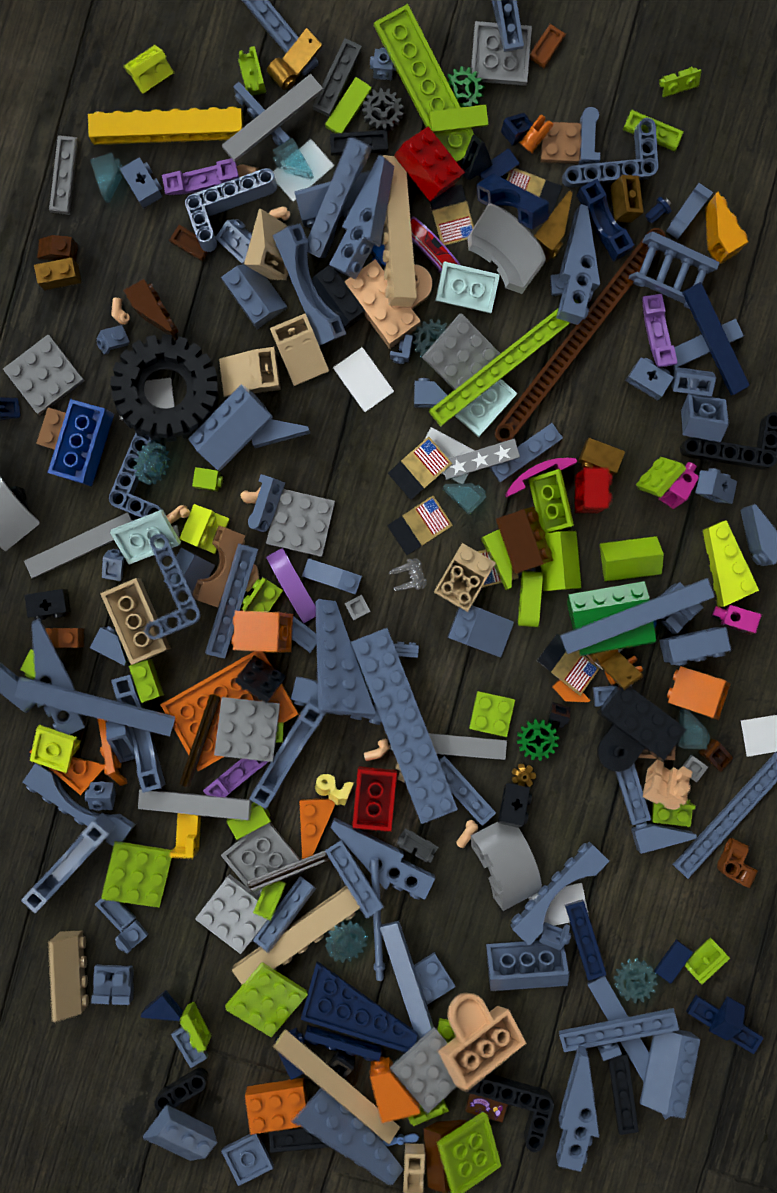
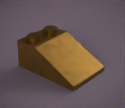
M570 190L534 236L544 252L546 262L550 258L555 259L564 244L561 241L565 234L572 198Z

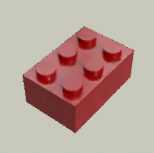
M429 126L405 141L394 155L430 202L454 186L465 173Z
M584 468L575 475V513H599L607 509L608 505H611L612 495L609 493V485L612 482V475L609 473V468Z
M358 767L352 828L391 831L397 770Z

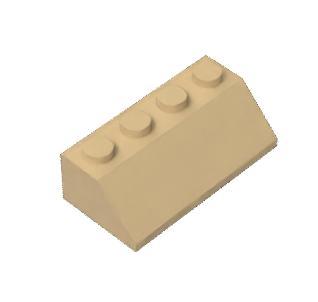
M135 578L100 593L131 665L171 649L166 636L155 640L148 638L145 634L147 624L157 620L158 617L141 579ZM154 625L150 629V634L157 636L160 633V628Z
M83 930L59 932L49 941L52 1022L82 1014L86 1007H88L89 996L86 995L85 989L88 985V977L85 975L87 957L84 956L86 938L85 936L83 937Z

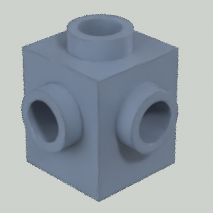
M375 49L374 57H370V69H373V78L392 80L393 71L397 70L386 49Z
M90 782L89 790L85 791V801L88 802L89 809L113 810L116 798L114 783Z

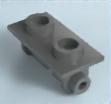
M406 828L397 841L399 847L409 853L416 849L415 856L424 862H431L434 853L439 848L432 842L425 840Z

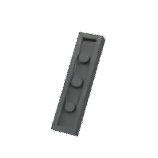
M344 38L322 85L323 92L317 96L313 104V110L328 117L331 116L362 51L361 45Z

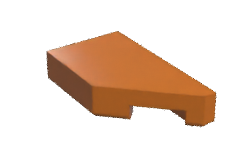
M560 679L552 686L564 701H590L583 692L581 695H578Z

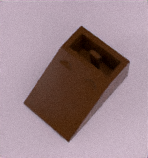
M142 279L124 289L132 307L141 318L164 333L172 335L173 339L177 341L176 333L179 331L171 318L168 317L170 315L161 300H159L161 298L151 283L147 284Z

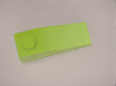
M498 529L482 537L481 540L490 559L496 562L494 567L505 590L512 587V564Z

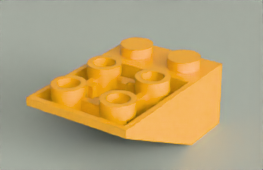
M717 192L706 205L705 212L708 251L713 259L721 264L736 255L748 243L746 232L739 227L736 216L728 209L726 199Z

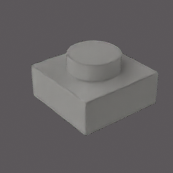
M362 595L345 603L353 620L371 612Z
M692 755L689 756L683 765L692 771L691 779L695 782H698L708 768Z

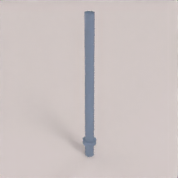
M377 857L371 858L372 888L380 899L379 861ZM381 910L373 914L374 970H376V980L382 981L384 980L383 970L385 969V963H383L382 933L380 930Z

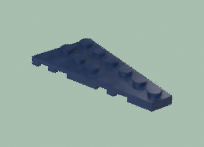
M317 961L301 1020L403 1052H407L415 1045L418 1035L416 1031Z

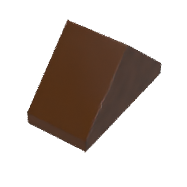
M711 738L698 751L703 758L720 772L733 759L719 741Z

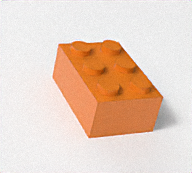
M305 1078L247 1086L245 1101L251 1135L302 1127L293 1123L292 1120L308 1103Z

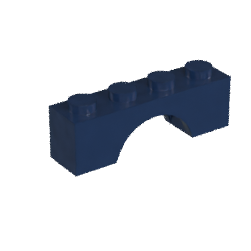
M495 174L477 183L479 202L485 205H507L517 208L518 223L533 230L549 219V202Z
M598 179L582 186L577 194V198L581 204L588 206L590 221L613 262L629 254L635 245L626 229L621 228L614 220L608 207L607 195Z

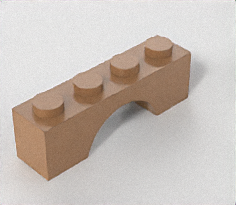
M218 526L212 544L219 552V566L210 577L197 580L192 593L194 599L215 607L219 606L238 543L245 544V535Z

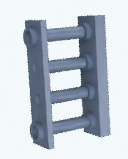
M653 231L646 234L642 243L647 244L649 249L639 273L631 274L628 279L633 280V283L637 286H646L684 303V307L690 309L683 293L680 291L689 267L693 265L699 271L694 285L699 282L703 284L706 274L717 270L720 262ZM660 250L665 253V259L657 279L654 280L647 277V273L655 252ZM673 258L682 260V266L672 288L663 283Z

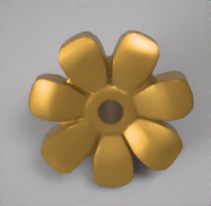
M520 763L518 764V769L513 768L512 774L515 775L512 777L513 783H518L520 786H525L526 784L529 787L533 785L531 779L536 778V773L532 772V766L528 765L525 768V765Z

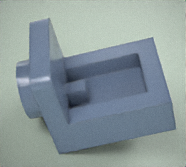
M122 325L101 330L96 340L99 349H102L104 355L108 354L112 349L127 346L130 343Z
M544 922L539 942L561 950L570 941V925L566 924L561 929Z

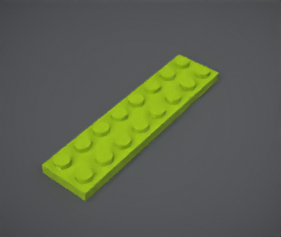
M408 4L374 22L373 26L426 128L430 127V111L461 108ZM469 128L434 134L455 161L458 162L464 158L474 133Z

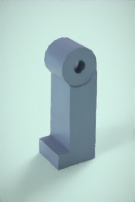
M594 107L586 108L580 120V159L578 165L600 162V153L595 152V129L599 112Z
M698 183L670 223L671 225L666 232L678 240L713 192Z
M261 474L259 482L262 485L253 513L249 516L248 525L251 529L265 532L272 522L285 482Z

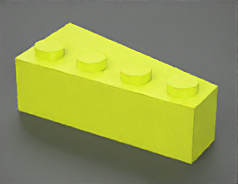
M727 521L719 522L704 529L703 535L710 560V571L713 575L717 606H727L759 591Z

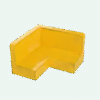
M177 814L176 847L170 852L169 857L193 858L198 853L201 815Z

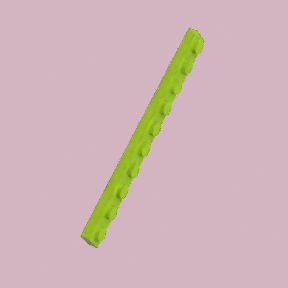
M558 309L431 408L429 413L441 427L571 323L556 318Z

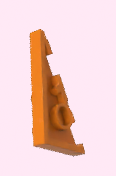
M97 718L102 742L100 751L105 759V764L103 765L104 772L120 786L127 784V779L118 770L122 764L106 739V722L108 721Z
M72 757L70 769L67 773L52 768L49 769L79 795H83L89 788L90 782H94L104 770V764Z
M329 798L299 801L302 859L312 856L317 848L335 806V802L329 800Z

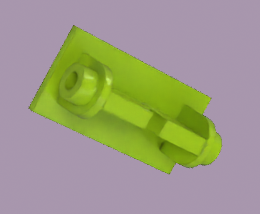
M690 67L678 72V77L675 73L663 76L659 80L660 87H664L663 97L699 86L701 69L697 70V68Z
M443 1099L429 1113L420 1105V1114L409 1116L408 1119L411 1125L416 1126L449 1112Z

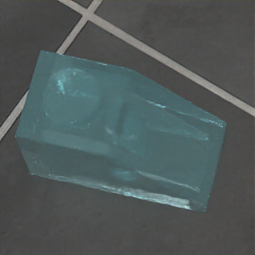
M293 138L273 149L275 154L273 160L278 169L282 167L287 174L310 180L314 178L312 170Z
M112 153L90 159L101 195L106 203L110 202L122 179L120 168H122L119 158L115 159Z
M473 483L445 484L442 488L469 515L486 498L484 495L486 493L485 490L479 485L475 486Z
M679 708V724L687 729L679 740V747L685 749H707V744L710 742V735L707 733V729L689 710Z

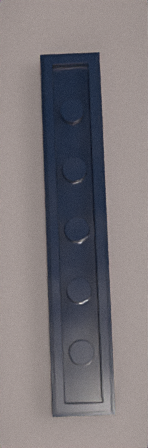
M699 282L682 292L730 395H734L750 385L702 283Z

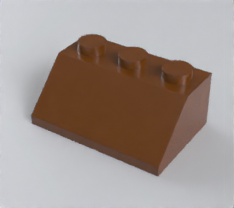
M534 507L496 519L515 574L553 561L552 552L545 539V532L541 528L539 515Z
M467 1120L438 1121L424 1128L429 1188L441 1193L451 1191L437 1142L465 1124Z

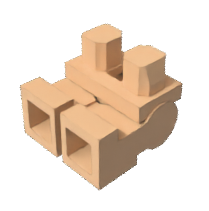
M657 759L647 769L643 797L656 804L660 802L668 809H678L680 804L684 805L687 802L692 771L684 766L679 770L674 767L669 770L664 767V762Z

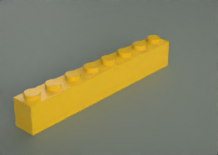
M211 107L208 110L191 108L182 111L180 109H171L170 111L154 109L151 112L134 110L126 113L122 111H114L113 113L97 111L94 114H88V132L93 145L228 140L244 127L242 110L237 107H228L227 109Z

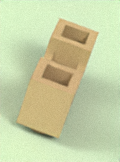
M405 1143L403 1193H423L424 1144Z

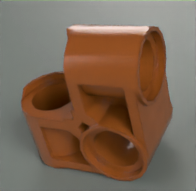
M730 838L726 842L724 851L717 863L718 870L737 883L751 888L758 871L744 864L749 846ZM731 863L732 868L726 871V866Z

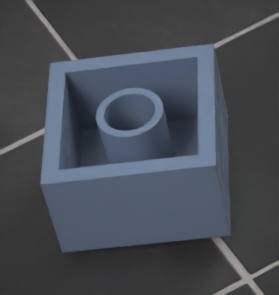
M688 393L681 409L683 435L721 442L729 425L726 400Z

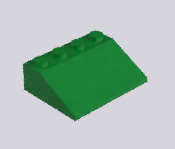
M645 581L569 594L567 606L572 627L575 630L650 599ZM653 621L582 648L578 650L579 656L656 643Z

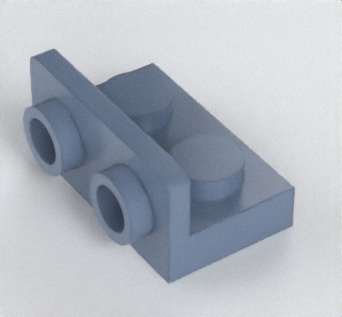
M238 219L227 220L217 234L216 240L242 264L245 263L252 232L247 231L244 223Z

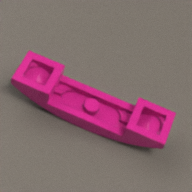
M557 458L533 466L512 483L505 494L506 498L524 490L526 487L523 481L553 466L556 470L561 469L562 471L576 464V458Z

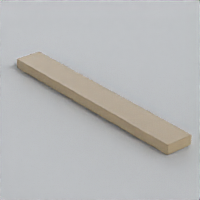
M284 1030L273 1048L383 1141L390 1144L400 1126L394 1121L381 1123L379 1110L372 1102L292 1034Z

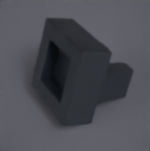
M552 702L548 723L552 724L556 720L559 721V727L563 728L570 720L571 708Z

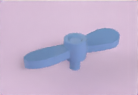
M415 1133L405 1136L399 1134L397 1137L394 1136L390 1144H387L385 1141L383 1143L385 1146L397 1143L402 1145L404 1142L414 1143L418 1141L419 1136Z

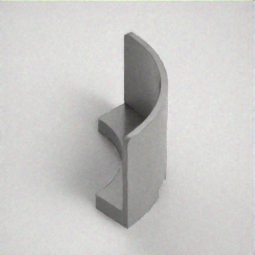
M493 204L487 205L467 237L469 251L480 255L489 263L493 261L498 266L497 271L504 281L505 288L521 294L545 262L544 252L531 231L526 226L518 223L516 217Z
M0 476V547L6 552L38 526L39 520L16 498Z
M496 822L471 835V847L477 854L483 867H488L491 877L488 879L492 888L493 898L503 911L538 893L542 888L539 870L531 849L519 828Z

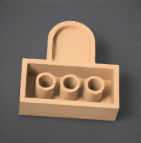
M375 259L361 269L356 280L350 277L345 281V284L364 308L365 316L390 349L399 343L400 340H403L405 334L410 335L420 327L421 320L412 309L430 295L432 278L424 267L414 264L417 299L412 307L389 306V300L385 294L387 280L384 279V270Z
M462 993L454 998L448 1011L450 1025L457 1037L438 1050V1053L455 1086L467 1091L524 1046L526 1042L509 1009L496 1006L489 1012L484 1001L479 996L471 993Z

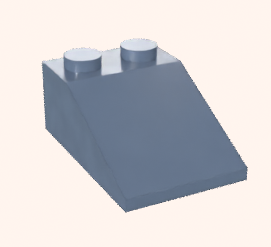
M756 504L742 508L740 511L749 552L753 555L751 556L752 560L761 566L774 565L777 562V530Z
M471 605L468 612L458 607L447 638L501 658L514 622Z

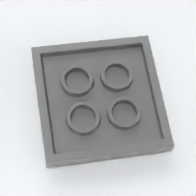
M475 21L471 62L472 73L478 71L477 78H483L482 82L526 86L532 26L521 25L523 49L504 52L497 23Z
M459 314L422 358L455 390L500 355V353L463 314Z
M49 334L3 368L38 415H41L47 408H50L84 382V379Z
M283 489L270 525L266 544L322 557L335 501Z
M222 697L214 755L273 762L280 703H265L262 701Z
M271 822L243 836L221 854L222 858L247 888L249 880L301 860ZM263 888L254 891V893L260 896Z
M230 874L195 918V920L240 954L267 921V919L253 914L259 896L251 892L249 888Z
M435 1027L390 1067L392 1072L427 1113L457 1087L438 1053V1050L448 1043Z

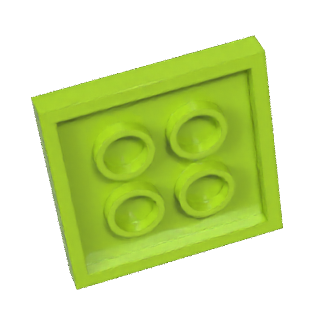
M114 841L101 899L160 908L172 858L169 856L172 850Z
M262 962L229 1000L225 1008L228 1012L272 1037L306 998L308 993L306 989Z
M481 1112L437 1142L451 1193L466 1192L501 1167L488 1115L484 1112Z

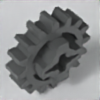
M380 88L379 93L373 90V96L367 95V101H363L364 109H362V113L365 115L364 121L365 123L369 122L370 128L376 126V131L380 130V128L386 130L387 127L393 130V124L399 125V119L403 118L402 111L404 107L400 105L402 99H396V92L391 95L390 89L383 92V89Z

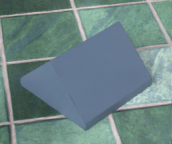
M183 548L180 549L176 556L193 593L197 580L210 577L215 565ZM172 575L171 583L178 584L181 580L180 575Z

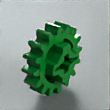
M464 66L460 67V72L458 69H453L454 75H447L450 79L448 84L451 89L454 86V95L460 107L474 106V103L480 104L478 98L484 97V94L480 93V91L485 89V86L480 85L483 78H477L479 72L475 71L472 73L471 67H468L466 70ZM462 75L468 76L464 80L458 78ZM461 85L466 86L465 90L467 93H461L463 91ZM463 98L470 100L466 103H460V101H462Z
M534 718L532 724L526 721L528 726L521 725L523 732H517V735L521 737V739L517 740V744H522L519 750H525V757L530 754L531 760H534L535 756L538 757L539 761H542V756L548 759V753L554 754L553 747H558V743L554 741L558 740L559 736L553 735L557 730L555 728L550 729L552 725L550 722L545 725L544 719H541L540 723H538L536 718ZM540 728H544L549 734L542 733ZM533 729L532 733L526 736L527 732ZM536 736L541 738L538 744L535 742ZM550 743L549 746L545 750H543V747L546 744ZM526 745L533 746L535 751L530 750Z

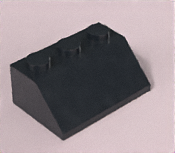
M329 265L312 278V283L318 295L334 313L339 315L345 331L365 317L364 308L335 268Z

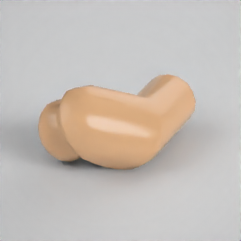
M244 164L237 166L239 177L258 171V168Z
M283 206L272 209L269 212L276 219L288 220L291 216V213Z
M113 298L112 317L118 323L126 325L130 321V316L122 310V299Z
M260 488L257 492L243 491L241 493L243 502L256 504Z
M180 505L166 517L170 524H172L181 517L187 518L190 510L187 509V506Z
M253 565L246 588L247 592L252 589L254 583L259 579L256 565Z
M379 740V748L365 752V760L379 759L390 750L388 740Z
M474 820L466 822V829L456 842L460 848H464L471 839V835L478 831V824Z

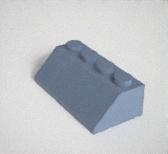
M370 171L359 174L340 217L348 216ZM331 181L294 191L303 227H313Z
M241 384L188 439L197 452L218 471H221L273 416L257 396Z
M534 941L530 946L526 942L486 944L490 991L568 986L569 971L564 946L561 950H558L539 941Z
M683 1030L653 1035L640 1098L641 1105L669 1116L685 1118L700 1038L691 1032Z

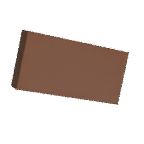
M549 24L530 53L529 59L545 68L566 34Z

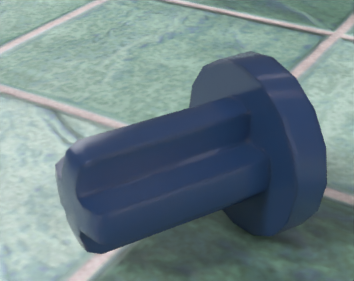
M661 197L656 199L657 205L645 215L650 223H654L662 214H669L672 211L669 206L671 202L668 199L664 200Z

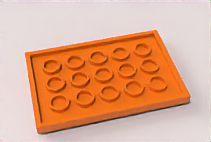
M254 651L161 704L165 714L175 716L173 728L189 755L209 696L214 694L220 697L196 768L197 771L224 757L214 755L222 697L260 701L255 695L241 689L242 687L234 681L254 655L272 666L264 651ZM281 684L269 702L280 703L278 722H286L299 713L283 684Z

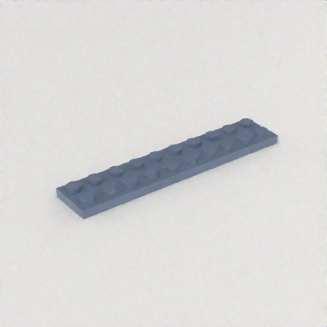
M385 628L352 641L353 649L421 824L458 810L388 629Z

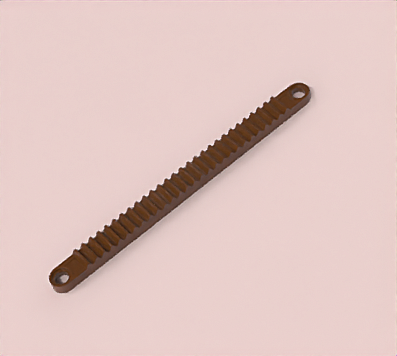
M653 228L648 232L653 231L666 237L664 231L659 228ZM643 240L591 305L586 319H583L574 327L498 425L494 436L499 443L513 439L634 281L628 278L631 274L640 272L649 249L647 244L642 243ZM503 428L507 429L510 433V436L506 439L499 436V431Z

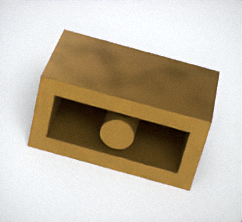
M621 175L610 185L614 219L616 222H632L644 213L639 176Z
M72 257L34 265L37 283L44 290L81 283L78 264Z
M588 438L578 462L582 463L584 468H609V473L615 475L618 472L625 451Z

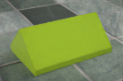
M561 469L529 478L535 510L539 515V522L544 532L549 533L574 526Z
M576 531L545 533V539L552 552L553 561L541 565L543 591L581 588Z
M657 536L600 544L604 581L662 574L664 553Z

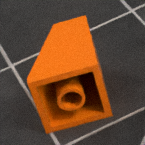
M235 611L233 617L234 634L232 636L233 650L291 652L293 614Z
M680 666L673 676L674 686L669 689L667 694L668 703L719 720L730 683Z
M380 1057L379 1061H372L370 1068V1078L381 1123L420 1114L419 1102L390 1069L394 1064L390 1057Z

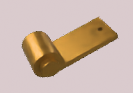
M306 28L283 58H276L269 64L267 73L283 90L292 88L297 77L322 48V43Z
M618 650L587 655L592 663L596 662L624 690L643 677L642 673L621 655Z

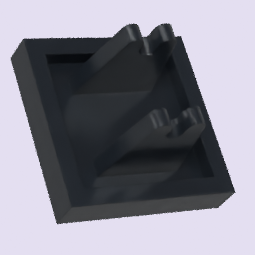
M254 655L234 682L241 686V689L247 690L258 697V700L268 703L286 676Z

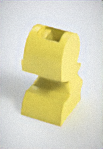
M323 774L316 780L315 791L322 796L329 795V800L334 801L336 805L345 806L354 783H344L343 788L338 790L335 786V777Z

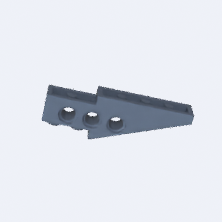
M491 0L504 52L523 49L524 43L517 0Z
M380 155L342 226L347 231L329 264L337 271L355 280L373 246L380 247L394 166L385 157Z
M580 204L574 213L558 281L565 284L556 318L576 325L583 319H586L589 312L587 304L590 302L593 292L600 285L588 206Z
M40 618L32 621L35 681L40 682L42 677L47 676L52 680L49 683L50 685L75 690L74 684ZM47 705L44 707L47 716H52L55 722L52 725L56 731L70 735L85 728L84 721L79 713ZM60 711H67L69 715L66 718H60L58 713Z
M334 818L331 829L370 873L371 858L377 857L382 862V865L379 867V883L386 890L389 884L392 883L393 888L399 891L404 889L410 892L409 895L415 899H426L435 880L434 874L402 859L404 855L403 850ZM397 868L400 872L397 876H392L389 873L390 869ZM410 876L417 879L414 884H408L406 880Z
M578 1046L558 1117L560 1128L563 1131L556 1158L558 1166L580 1172L583 1164L587 1162V1148L591 1146L593 1136L599 1138L589 1059L586 1048Z

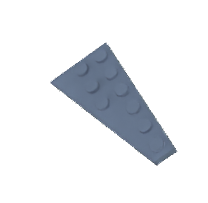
M318 599L315 602L319 712L373 717L376 713L336 601Z
M322 1088L318 1090L292 1120L293 1123L302 1126L307 1132L314 1134L322 1142L345 1157H349L357 1165L369 1170L372 1175L388 1185H392L404 1170L379 1136Z

